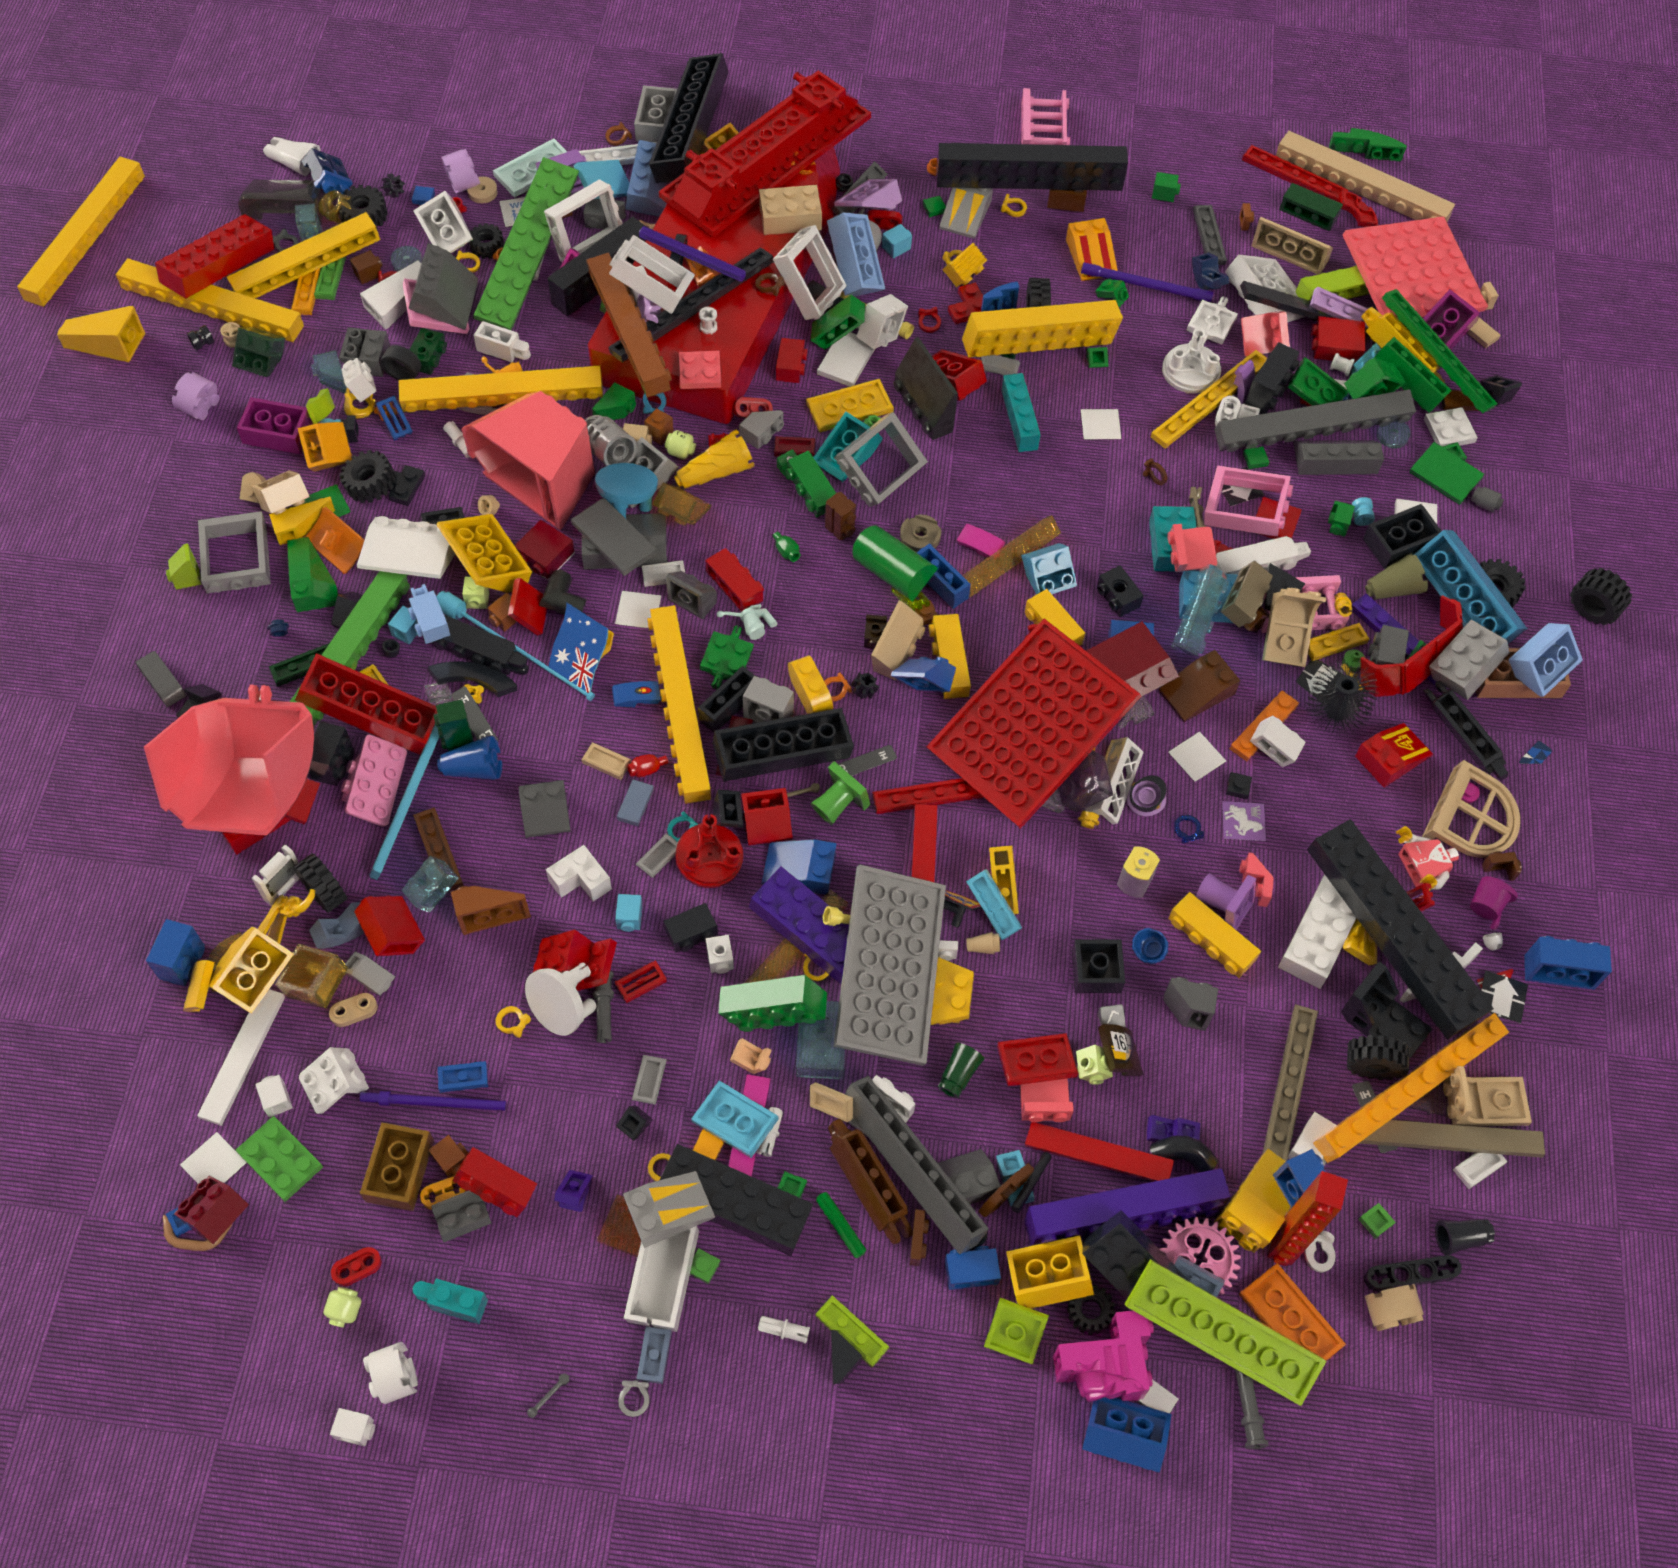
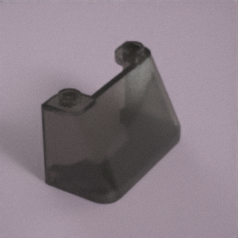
M256 179L252 180L239 197L238 206L241 215L246 214L254 220L257 218L262 220L263 213H298L300 220L305 218L311 222V227H321L326 193H324L323 189L315 187V180Z

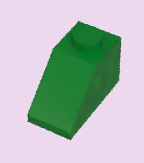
M614 382L592 408L593 415L609 417L612 420L626 418L636 407L635 392Z

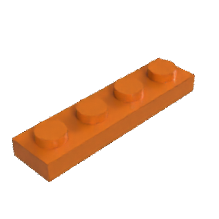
M1282 690L1231 744L1230 750L1247 762L1259 749L1250 742L1259 723L1271 716L1280 719L1283 723L1298 707L1299 702Z

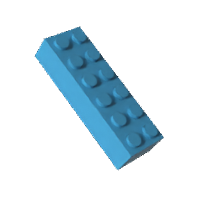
M1441 531L1414 554L1420 560L1426 577L1441 596L1443 595L1461 603L1463 627L1470 620H1473L1506 639L1508 644L1528 629L1454 531Z

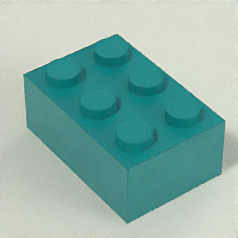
M1153 506L1149 525L1154 571H1175V565H1172L1171 562L1172 547L1168 543V532H1170L1174 524H1182V530L1196 528L1194 507Z

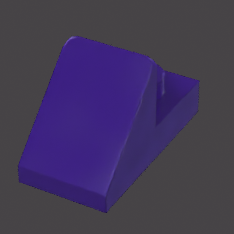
M569 1170L555 1192L554 1201L559 1202V1207L582 1212L593 1175Z

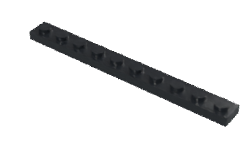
M760 247L734 264V266L746 271V277L742 282L720 273L682 298L672 314L664 310L656 315L658 323L650 320L647 321V331L651 332L653 341H656L700 312L702 308L709 306L774 263L773 255ZM621 340L608 347L610 354L622 363L629 359Z

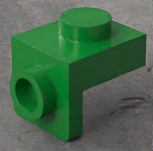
M1107 279L1095 291L1097 297L1113 298V300H1116L1118 307L1129 298L1126 285L1122 280Z

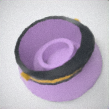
M1148 775L1136 783L1134 782L1127 796V804L1130 809L1141 816H1153L1159 813L1166 804L1167 788L1165 782L1155 775Z

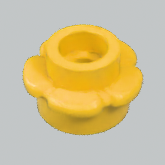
M1082 811L1081 817H1078V820L1081 821V826L1094 829V826L1100 823L1098 821L1099 815L1093 812Z

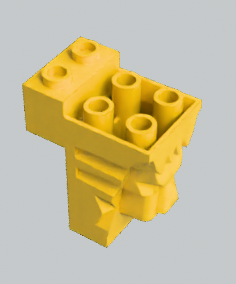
M1267 1149L1261 1155L1245 1181L1240 1185V1189L1232 1196L1231 1201L1214 1220V1223L1218 1222V1229L1220 1231L1223 1228H1227L1226 1235L1233 1236L1238 1240L1239 1245L1243 1249L1253 1253L1259 1248L1263 1249L1270 1243L1285 1221L1284 1217L1291 1208L1273 1177V1174L1286 1161L1270 1149Z

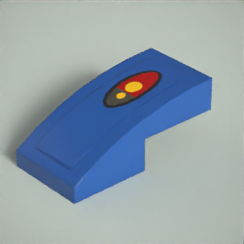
M657 681L629 682L613 685L612 687L614 706L635 708L637 703L658 704L661 700Z

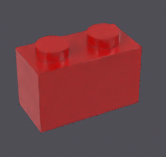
M781 338L776 364V381L800 382V376H804L805 373L803 360L807 361L808 356L805 340Z

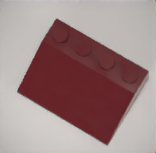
M1143 621L1086 650L1139 692L1141 696L1179 677L1170 657Z

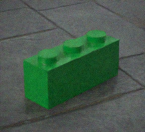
M849 295L819 319L812 322L811 341L824 350L829 348L864 323L866 304L853 295Z
M808 450L787 460L785 472L788 479L794 482L799 496H803L807 509L813 512L817 518L825 514L826 501L835 495L836 492Z

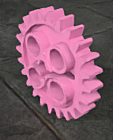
M1195 1217L1192 1225L1188 1219H1185L1183 1228L1180 1224L1176 1223V1233L1168 1230L1167 1234L1171 1239H1162V1243L1167 1247L1160 1248V1251L1173 1264L1179 1255L1195 1264L1196 1258L1193 1255L1197 1256L1201 1252L1205 1240L1209 1239V1246L1202 1257L1205 1263L1202 1262L1199 1266L1225 1280L1223 1286L1230 1289L1232 1287L1228 1279L1236 1280L1238 1278L1233 1273V1270H1240L1241 1267L1234 1264V1261L1239 1260L1241 1256L1233 1253V1251L1239 1248L1238 1245L1231 1246L1230 1244L1234 1237L1229 1236L1226 1238L1224 1236L1227 1228L1218 1231V1222H1215L1211 1227L1209 1226L1208 1218L1203 1221V1224H1200L1198 1218ZM1188 1236H1196L1199 1239L1200 1245L1198 1248H1191L1187 1244ZM1216 1247L1221 1250L1223 1255L1221 1260H1214L1210 1256L1211 1248ZM1223 1287L1219 1292L1220 1295L1224 1294Z

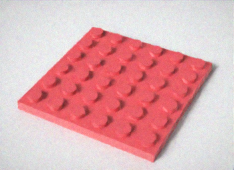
M1444 216L1345 230L1343 233L1344 240L1380 314L1393 313L1398 319L1397 315L1386 306L1382 299L1386 292L1397 289L1422 318L1449 289L1479 312H1483L1488 308Z

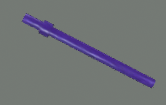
M391 1091L360 1093V1102H374L382 1106L405 1104L506 1111L507 1105L506 1101L391 1094Z

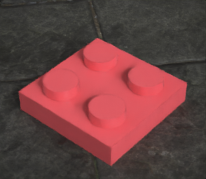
M719 351L679 352L681 389L721 388Z

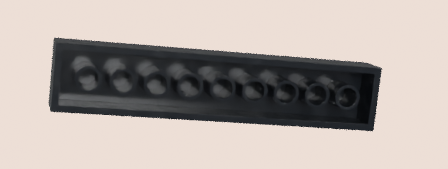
M723 53L688 59L649 162L656 183H669L685 173L684 168L692 163V160L686 157L687 151L692 150L697 155H700L729 73Z
M939 143L936 187L1123 191L1128 167L1127 146Z
M1351 819L1319 836L1312 842L1307 849L1308 853L1447 1040L1479 1021L1494 1009Z

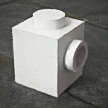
M729 935L706 938L711 973L723 974L734 969Z

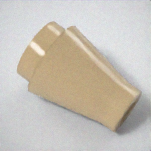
M993 932L973 938H967V951L995 955V952H1000L999 933L993 934Z

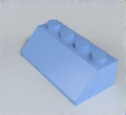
M844 212L827 220L833 252L838 265L837 268L847 285L843 290L845 296H859L885 290L868 215Z

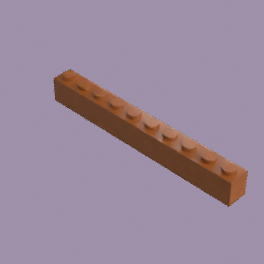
M605 253L587 259L590 276L646 396L650 397L671 390L669 381L672 378L669 369H664L666 368L662 356H658L660 354L656 343L652 344L654 341L651 332L647 331L644 318L640 319L642 318L638 306L635 307L634 297L632 294L629 295V287L609 274L612 266L609 265L612 261L610 254Z

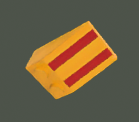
M1105 218L1068 224L1066 242L1081 281L1103 278L1081 274L1083 262L1118 271L1111 234Z

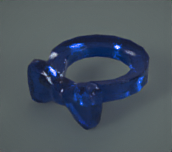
M1182 815L1176 819L1174 831L1177 836L1182 838L1181 842L1183 844L1204 838V832L1201 831V824L1197 818L1191 815ZM1184 820L1193 822L1196 826L1195 834L1187 835L1179 828V823Z

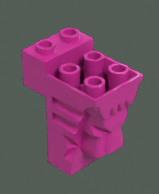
M1135 1311L1116 1312L1109 1324L1111 1339L1059 1344L1053 1355L1056 1383L1076 1382L1080 1395L1086 1398L1088 1402L1102 1398L1114 1399L1121 1397L1122 1401L1143 1400L1153 1385L1151 1371H1147L1145 1360H1148L1146 1342L1149 1340L1151 1333H1153V1322Z

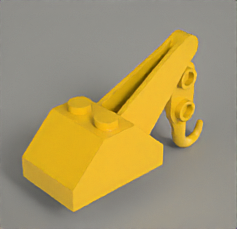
M310 889V893L304 901L299 897H287L281 894L274 901L269 913L258 929L251 927L231 944L218 962L209 987L252 1014L294 955L280 945L287 917H297L300 913L304 912L312 903L315 897V890Z

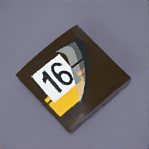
M1102 1024L1099 1026L1098 1031L1109 1071L1122 1072V1076L1144 1075L1132 1031L1126 1027L1113 1024Z

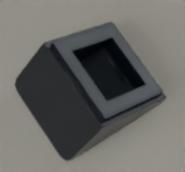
M629 1106L616 1127L635 1141L653 1119L638 1106Z

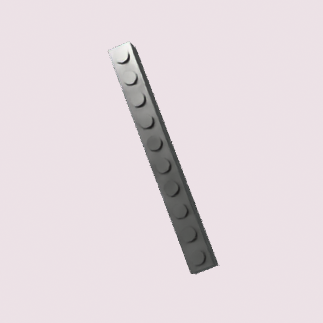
M1404 390L1219 421L1214 430L1219 450L1233 452L1243 447L1250 449L1261 444L1269 446L1278 441L1292 442L1296 438L1310 439L1315 435L1322 434L1323 436H1328L1338 431L1346 433L1355 428L1364 430L1373 425L1386 426L1391 422L1397 421L1398 423H1405L1414 415L1416 409L1411 391Z

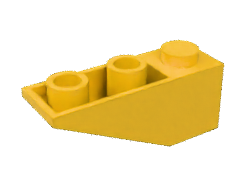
M331 497L286 509V511L280 514H269L279 544H287V540L303 538L308 534L318 521L324 507L334 512L335 509Z

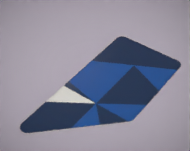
M1537 741L1519 763L1541 764L1553 750L1541 741Z

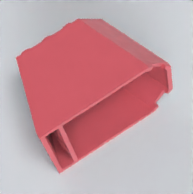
M538 391L529 393L462 428L468 455L472 459L476 457L485 469L483 474L554 527L561 530L595 474L586 421L582 417H577L571 413L566 406L558 404L552 396H547L543 392Z

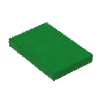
M1306 357L1301 360L1288 386L1289 389L1311 406L1343 401V398L1349 393L1345 387Z
M1435 442L1432 443L1409 472L1459 505L1485 475Z

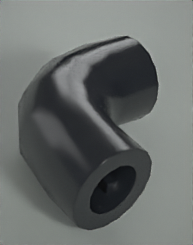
M1173 1135L1150 1145L1151 1154L1174 1161H1188L1198 1173L1213 1170L1218 1164V1159L1212 1150L1202 1141L1190 1136Z

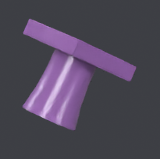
M1209 873L1201 883L1196 897L1205 905L1226 912L1225 921L1237 930L1254 903L1256 878L1247 875L1240 888L1236 890Z

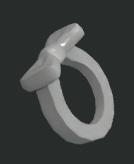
M637 1380L622 1381L624 1388L618 1399L621 1411L627 1416H640L649 1406L650 1399L646 1389L649 1387V1382H639ZM631 1387H638L644 1396V1404L638 1411H630L624 1404L625 1395Z

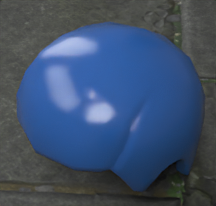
M1144 928L1138 931L1133 938L1132 949L1134 954L1144 963H1160L1168 954L1169 943L1160 931Z

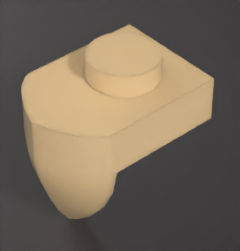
M255 472L245 474L242 477L240 499L259 503L251 486L261 483L266 479Z

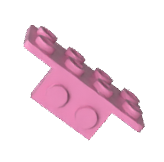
M367 735L364 738L360 755L348 764L346 770L349 773L348 779L344 781L341 792H344L342 801L347 802L345 807L347 814L381 827L388 825L407 755L405 748L373 735Z

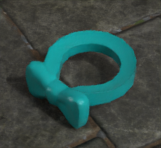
M684 811L681 813L682 816L671 820L667 828L668 835L677 842L680 838L673 835V827L677 823L688 821L690 823L689 829L698 825Z

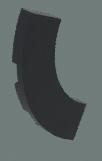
M452 661L428 666L429 674L438 685L471 680L478 682L479 685L493 692L498 698L517 691V685L512 679L502 672L490 669L486 665Z

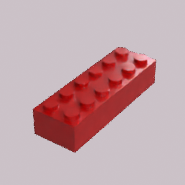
M246 214L241 215L155 262L159 283L187 299L274 250L272 230Z
M317 653L295 698L297 702L419 755L422 753L435 725L434 714H438L435 705Z

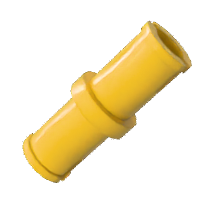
M1339 592L1335 595L1334 606L1341 616L1347 617L1352 613L1350 611L1352 610V603L1345 593Z

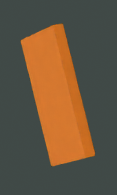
M1278 1263L1239 1293V1296L1263 1324L1319 1355L1326 1361L1346 1345Z

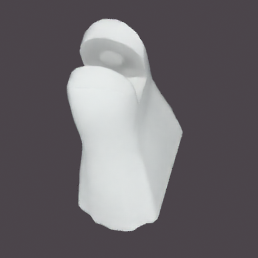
M273 137L270 141L271 144H267L263 149L264 154L269 159L284 164L305 177L311 170L304 167L302 163L303 158L311 148L321 151L320 146L313 143L295 142L278 137Z

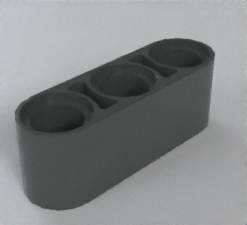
M155 651L135 661L141 673L167 708L187 696Z

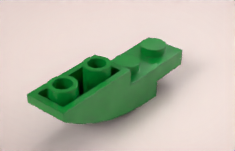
M1351 128L1349 133L1333 132L1329 149L1342 152L1365 153V159L1402 161L1406 145L1381 133Z

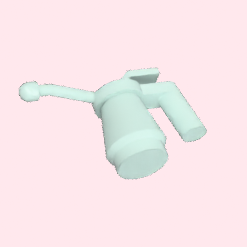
M761 604L752 605L741 613L717 612L718 617H723V615L740 617L742 622H744L746 634L752 640L759 639L765 634L764 624L759 618L763 617L770 627H775L778 624L766 608L761 609Z

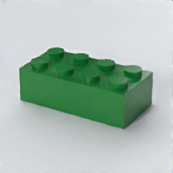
M806 975L723 986L720 989L718 1014L743 1032H751L756 1028L772 1029L778 1025L794 1026L795 1023L801 1022L812 1024L816 1020L825 1019L827 992Z

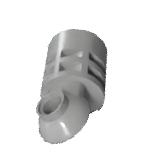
M593 415L585 419L592 453L606 466L617 463H631L637 452V444L632 436L609 417Z

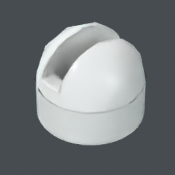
M1502 933L1484 935L1483 941L1485 946L1492 951L1500 949L1503 944Z

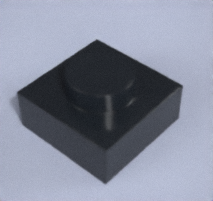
M1230 772L1226 795L1247 800L1252 777Z

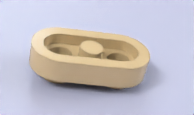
M362 993L335 1003L330 1008L329 1017L334 1025L346 1027L372 1017L376 1013L378 1005L371 994ZM364 1001H367V1002H368L366 1006H364V1007H361V1006H360V1004H361L362 1002H364ZM340 1010H345L344 1014L337 1015Z

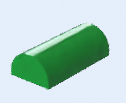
M877 525L870 526L862 531L853 546V558L859 564L912 602L938 569L934 564Z

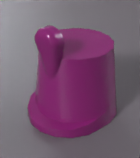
M1485 876L1481 878L1470 903V908L1478 916L1493 920L1490 928L1496 930L1499 927L1502 911L1508 903L1516 901L1518 894L1504 881Z

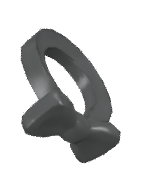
M285 228L282 229L280 234L273 236V242L278 252L285 250L280 247L279 241L282 239H290L294 241V245L299 243L297 238L288 234Z

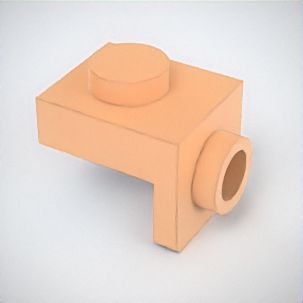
M742 1038L738 1040L730 1061L750 1073L756 1074L768 1067L771 1061L769 1056L772 1050L769 1048L762 1050Z

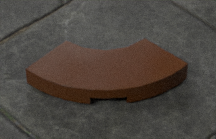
M1029 1163L1023 1166L996 1190L978 1212L983 1217H987L999 1209L1017 1189L1025 1184L1034 1172V1168Z

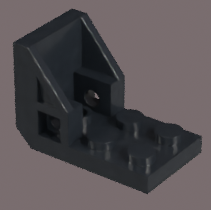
M1379 961L1352 994L1341 1013L1349 1024L1367 1037L1368 1035H1373L1374 1037L1384 1035V1038L1390 1036L1394 1037V1040L1400 1039L1402 1043H1407L1410 1048V1059L1433 1028L1394 1000L1399 991L1388 968Z

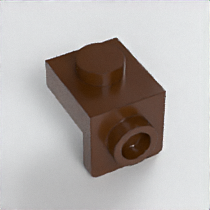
M1492 852L1482 863L1484 872L1506 870L1509 881H1514L1522 870L1521 862L1517 859L1515 852Z

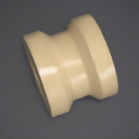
M228 322L221 327L220 332L222 337H224L225 345L228 347H238L244 342L240 326L237 323Z

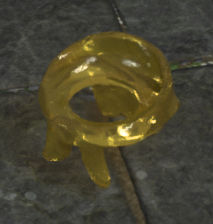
M337 190L328 192L319 202L318 209L320 214L326 217L328 221L341 223L339 209L343 205L350 210L351 206L345 200H349L351 197L343 195ZM335 198H338V202L334 206L332 202Z

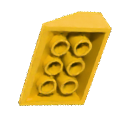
M493 514L437 522V527L476 585L509 593L513 590L515 579L521 578L527 583L529 582L532 574L531 569Z

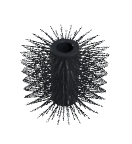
M1347 662V672H1348V674H1349V673H1351L1352 665L1350 666V670L1348 671V662ZM1346 666L1345 676L1343 671L1341 677L1338 674L1339 678L1334 674L1333 677L1335 679L1322 671L1321 674L1327 676L1331 681L1317 676V679H1321L1327 684L1322 685L1318 681L1315 684L1323 686L1326 690H1320L1316 686H1312V688L1317 692L1321 691L1325 695H1318L1312 691L1313 696H1320L1322 700H1316L1312 697L1309 699L1310 701H1318L1322 704L1315 705L1308 704L1307 702L1306 704L1310 707L1314 705L1316 707L1320 706L1323 709L1305 710L1308 712L1310 710L1314 712L1316 710L1318 712L1319 710H1325V712H1320V714L1318 713L1314 716L1326 713L1327 715H1324L1322 719L1329 716L1325 721L1331 723L1333 719V721L1335 720L1334 725L1337 723V727L1340 721L1341 731L1342 726L1343 730L1345 729L1344 721L1347 726H1349V722L1350 724L1353 723L1350 720L1351 718L1363 725L1364 723L1358 721L1353 715L1362 717L1357 712H1363L1367 716H1371L1369 711L1372 708L1363 705L1361 702H1367L1371 706L1374 703L1368 702V700L1362 697H1370L1374 700L1376 698L1370 695L1367 696L1363 692H1376H1373L1371 689H1369L1370 691L1363 689L1376 686L1371 684L1372 686H1359L1360 684L1367 683L1366 681L1359 683L1360 680L1366 677L1364 676L1356 680L1359 677L1358 675L1356 677H1351L1350 674L1347 676ZM1359 707H1365L1369 711H1362Z

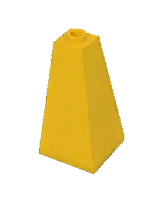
M127 306L67 319L62 327L59 328L57 335L63 348L130 362L145 335V331L135 308Z

